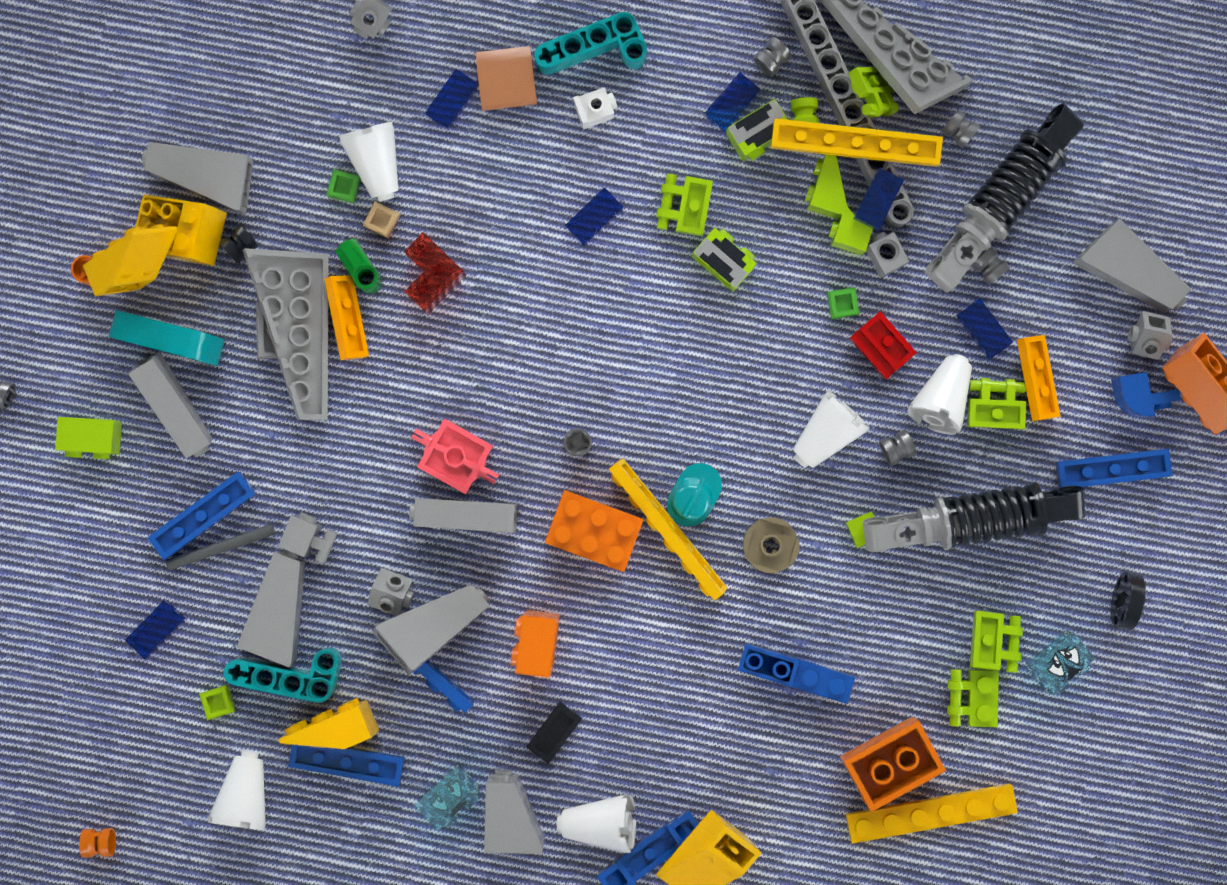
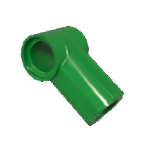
M356 238L346 240L340 244L335 252L352 276L355 284L367 294L377 292L382 286V277ZM365 274H374V280L371 284H362V278Z

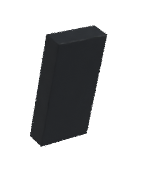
M559 701L526 747L549 764L582 720V717Z

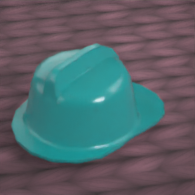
M694 463L686 467L681 473L667 500V511L677 524L685 527L696 526L708 517L722 490V479L718 471L711 465Z

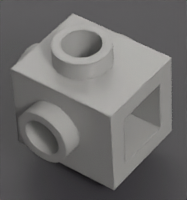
M357 0L349 12L353 16L350 21L354 25L353 31L365 39L368 36L374 39L377 33L382 36L391 23L387 20V17L393 8L382 0H364L363 2ZM366 14L373 15L374 21H368Z
M1142 311L1136 325H1132L1128 332V341L1131 342L1132 354L1143 358L1149 357L1159 360L1163 351L1168 350L1172 342L1170 317Z
M381 568L371 587L367 605L384 613L395 616L400 615L403 607L409 608L413 599L414 592L410 591L413 580Z

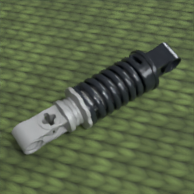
M1065 103L1056 106L1048 114L1046 120L1037 131L1026 129L1022 132L1019 143L1013 146L1012 151L1007 153L1004 161L999 163L998 169H995L991 177L987 178L985 185L981 186L978 193L965 204L962 211L966 219L956 226L957 232L925 270V274L944 292L951 291L959 284L963 275L977 260L982 251H987L991 247L990 243L994 238L1001 241L1005 240L1011 226L1017 223V217L1024 214V208L1030 207L1031 200H1035L1038 192L1044 189V184L1050 182L1051 175L1056 174L1066 164L1067 158L1063 150L1072 138L1081 131L1084 122Z
M1030 482L1024 487L1003 488L1001 491L995 489L990 493L983 491L980 494L972 493L969 496L939 497L935 499L933 508L925 509V507H919L917 512L865 519L863 521L866 550L881 552L891 548L923 544L926 547L931 546L932 542H940L944 550H949L961 544L967 546L970 539L972 543L978 544L981 539L984 542H989L992 538L998 541L1002 536L1010 539L1013 534L1016 537H1021L1024 532L1028 536L1035 534L1044 535L1047 532L1048 523L1079 520L1086 516L1084 491L1081 486H1064L1059 489L1042 491L1037 482Z

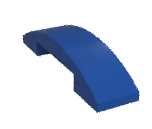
M689 810L638 842L634 845L633 849H630V853H623L596 877L602 885H635L637 880L671 857L697 827L698 822Z

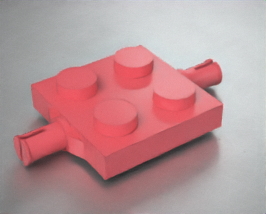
M445 418L438 431L432 436L420 431L418 428L414 431L423 439L414 434L411 439L425 446L424 455L417 466L419 469L466 495L473 482L479 477L493 485L497 481L487 474L498 479L500 474L485 467L487 457L494 447L493 445Z

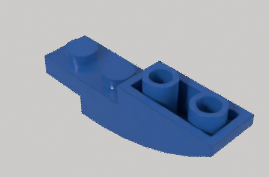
M747 643L745 644L738 671L844 704L849 703L856 678L829 667Z

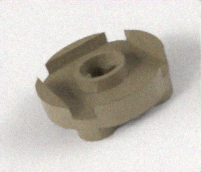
M768 517L755 521L747 529L743 538V551L746 560L755 569L764 573H777L794 563L799 553V540L789 523L779 518ZM770 537L775 538V543L779 545L778 549H773L771 553H767V548L763 546L764 541H769Z

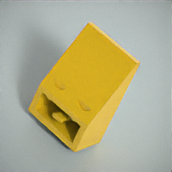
M143 194L135 227H141L142 230L158 224H163L164 227L176 226L178 230L166 256L192 263L214 266L227 212L204 203Z
M158 224L142 230L141 227H134L126 230L124 237L109 242L107 249L92 254V259L85 263L83 267L95 297L140 290L154 281L177 233V227H164L163 224Z
M355 698L337 707L338 711L333 713L331 708L311 718L312 722L307 724L305 719L291 725L284 730L285 735L278 740L282 744L346 749L372 738L379 731L367 699L359 702L358 698Z
M711 809L656 875L669 885H726L744 875L762 853L744 833Z

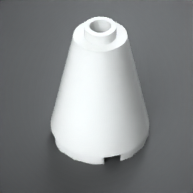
M392 122L374 125L370 128L356 130L339 136L341 145L371 198L377 197L379 202L395 198L393 192L398 191L395 134Z
M954 354L944 359L909 405L907 412L915 422L920 424L923 420L930 424L928 429L942 434L954 435L957 430L960 432L963 425L972 366L968 363L969 360L966 357Z
M827 391L793 448L796 453L794 459L804 468L808 465L812 468L816 467L866 433L870 428L864 424L865 421L843 401L838 402L835 399L836 395L831 391Z
M242 751L241 756L234 757L209 814L208 823L265 831L263 760L258 759L259 753Z
M621 795L564 809L562 815L557 817V831L561 832L563 838L630 853V849L634 848L636 837V820L632 819L630 812L635 811L633 797L631 795Z

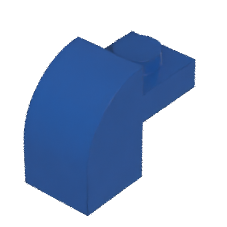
M1147 372L1111 379L1116 403L1122 411L1132 417L1155 416L1154 409L1171 408V402L1181 400L1179 389L1151 394Z

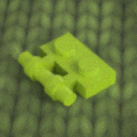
M856 67L848 72L853 91L859 98H865L867 102L862 107L864 115L872 118L887 117L898 112L899 105L897 102H894L891 93L895 92L894 89L875 67Z
M666 174L665 184H662L660 191L663 194L661 207L657 209L656 213L658 218L657 229L668 230L669 220L677 221L676 232L703 237L713 181L686 176L683 187L676 185L677 175ZM674 196L682 197L679 211L671 210Z
M990 378L970 380L968 390L979 391V399H968L967 427L1025 429L1026 401H1015V393L1026 392L1025 382H1015V379L990 381ZM990 392H1004V400H990Z
M974 611L970 668L998 671L1001 670V660L1007 661L1006 672L1018 673V662H1021L1022 653H1019L1020 637H1023L1020 616H1010L1009 626L1004 625V614ZM1003 635L1009 636L1008 651L1002 650Z
M951 669L950 680H948L947 689H950V705H947V714L950 715L949 726H961V715H967V725L970 727H998L999 671L968 669V680H962V670ZM961 690H968V705H961Z

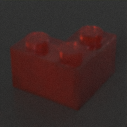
M424 232L404 251L406 256L423 271L404 292L429 315L467 275Z

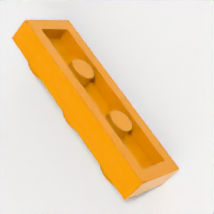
M330 276L325 278L324 281L340 360L368 357L369 353L352 276Z
M1045 335L1017 339L1032 422L1061 417Z

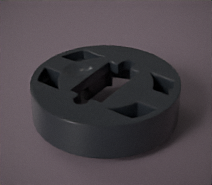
M1124 572L1118 578L1113 590L1110 608L1111 622L1114 627L1133 630L1138 624L1143 612L1146 594L1145 581L1142 575Z

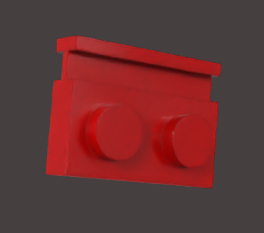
M881 311L849 337V340L884 380L888 379L917 353Z

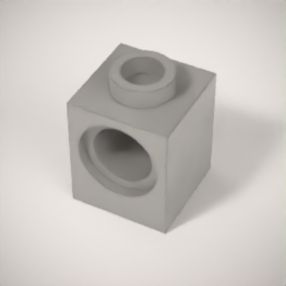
M882 232L870 239L871 244L867 247L866 252L880 278L910 262L894 232L887 236L885 232ZM880 247L890 248L892 258H882L879 253Z

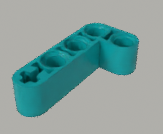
M620 12L542 43L536 48L534 57L539 72L550 75L617 48L626 67L629 69H639L646 62L647 46L634 16L628 12ZM625 23L630 25L632 29L627 33H621L617 30V27ZM598 33L606 37L602 43H595L591 38ZM570 44H577L580 47V50L574 54L568 53L565 49ZM635 48L640 50L642 55L634 59L629 57L627 52ZM558 49H561L562 59H560L559 53L557 54ZM548 55L552 62L547 63L546 60H543V56Z
M115 310L108 337L178 355L213 366H218L225 339L204 332Z
M333 647L322 649L314 655L310 671L249 658H238L230 661L225 666L224 678L229 684L322 703L335 694L342 665V656ZM323 654H329L333 657L334 664L332 668H326L322 665L321 658ZM240 666L241 671H253L252 675L244 674L238 677V672L234 671V668ZM263 670H268L272 674L273 680L271 684H266L262 681L261 673ZM290 676H296L299 679L300 687L298 690L289 687L288 679ZM318 681L324 682L328 687V692L325 696L319 695L315 690V685Z

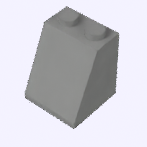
M495 770V774H490L486 782L484 853L542 854L545 837L519 775L512 774V770Z

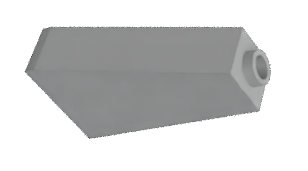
M148 142L147 150H144L142 154V165L148 173L234 212L246 215L254 162L248 155Z
M1121 219L1111 223L1073 261L1076 266L1161 312L1171 309L1174 311L1178 310L1188 300L1185 296L1192 290Z
M158 351L136 364L128 375L185 458L191 455L197 458L210 449L208 445L213 438L161 352Z
M415 498V504L410 505L409 519L414 520V526L506 533H515L517 531L518 504Z
M283 549V552L277 551L272 555L237 647L291 667L295 665L297 660L305 561L298 559L299 555Z
M471 584L379 623L372 633L406 673L410 675L481 616L490 606L487 603L488 597L480 588L475 589Z

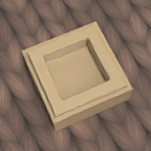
M375 201L363 227L389 239L401 214Z

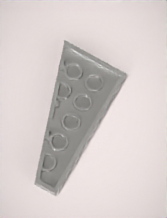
M819 0L914 114L968 88L974 81L967 75L961 77L951 68L954 65L946 59L942 62L932 55L931 48L900 24L896 22L893 25L883 18L884 12L879 8L871 9L861 0Z
M245 248L243 253L297 420L325 421L327 420L328 296L324 279L328 277L329 254Z

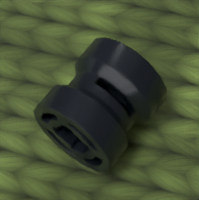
M241 224L234 229V234L231 237H225L219 242L236 263H240L245 258L243 249H256L259 246Z

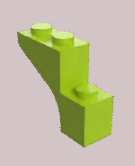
M824 155L823 160L817 159L813 175H816L817 179L814 186L809 185L805 196V201L809 202L807 210L838 219V222H832L828 237L832 238L830 246L862 256L866 252L874 225L862 221L850 211L846 203L837 157L834 155Z

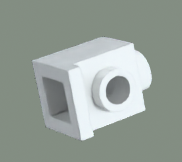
M605 87L582 96L573 97L574 106L583 130L614 119L613 110L617 109V104L613 93L607 94ZM597 101L602 104L599 109H594L591 106L592 103Z

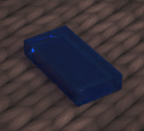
M455 69L426 110L425 116L448 131L478 89L479 84L458 69Z
M739 72L706 110L704 116L725 133L727 128L734 123L761 89Z
M879 167L853 219L879 231L904 179Z
M604 187L565 224V227L585 246L624 207Z
M980 298L956 315L989 360L1013 343Z
M167 599L163 600L125 641L143 659H147L186 618Z

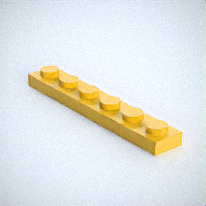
M775 118L773 121L771 149L938 167L941 160L943 137Z
M622 458L611 466L609 471L612 473L611 478L614 483L626 490L631 504L636 509H641L647 517L646 522L654 531L658 530L663 536V542L667 549L672 553L675 552L682 560L681 565L684 570L690 575L693 574L700 582L698 585L701 591L706 596H711L714 601L722 596L728 587L625 459Z
M1009 783L884 806L873 812L868 809L846 813L850 841L853 844L1018 813L1013 785Z

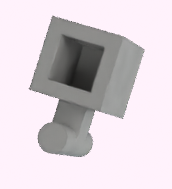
M301 512L300 516H290L278 547L302 557H309L312 549L315 548L318 550L315 561L325 564L338 533L327 529L324 538L318 537L322 525L315 523L317 518Z

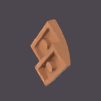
M530 46L475 52L482 111L537 104Z

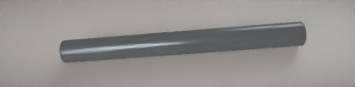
M273 524L173 557L166 560V566L168 570H173L275 535V528Z

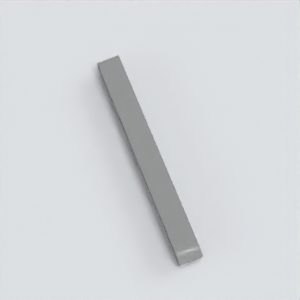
M780 0L839 125L876 129L871 118L862 112L864 103L851 87V79L846 65L815 0ZM807 11L811 18L802 20L797 12ZM818 35L823 43L815 45L811 43L809 37ZM821 61H832L834 69L827 70L823 68ZM836 84L844 86L846 93L843 95L835 93L833 86ZM845 110H855L858 118L855 120L847 118ZM855 158L887 225L896 229L905 226L913 217L914 210L892 162L880 161L881 169L874 170L869 166V159ZM882 183H888L892 186V195H886L881 191L880 186ZM893 208L902 209L905 213V219H896L892 213Z

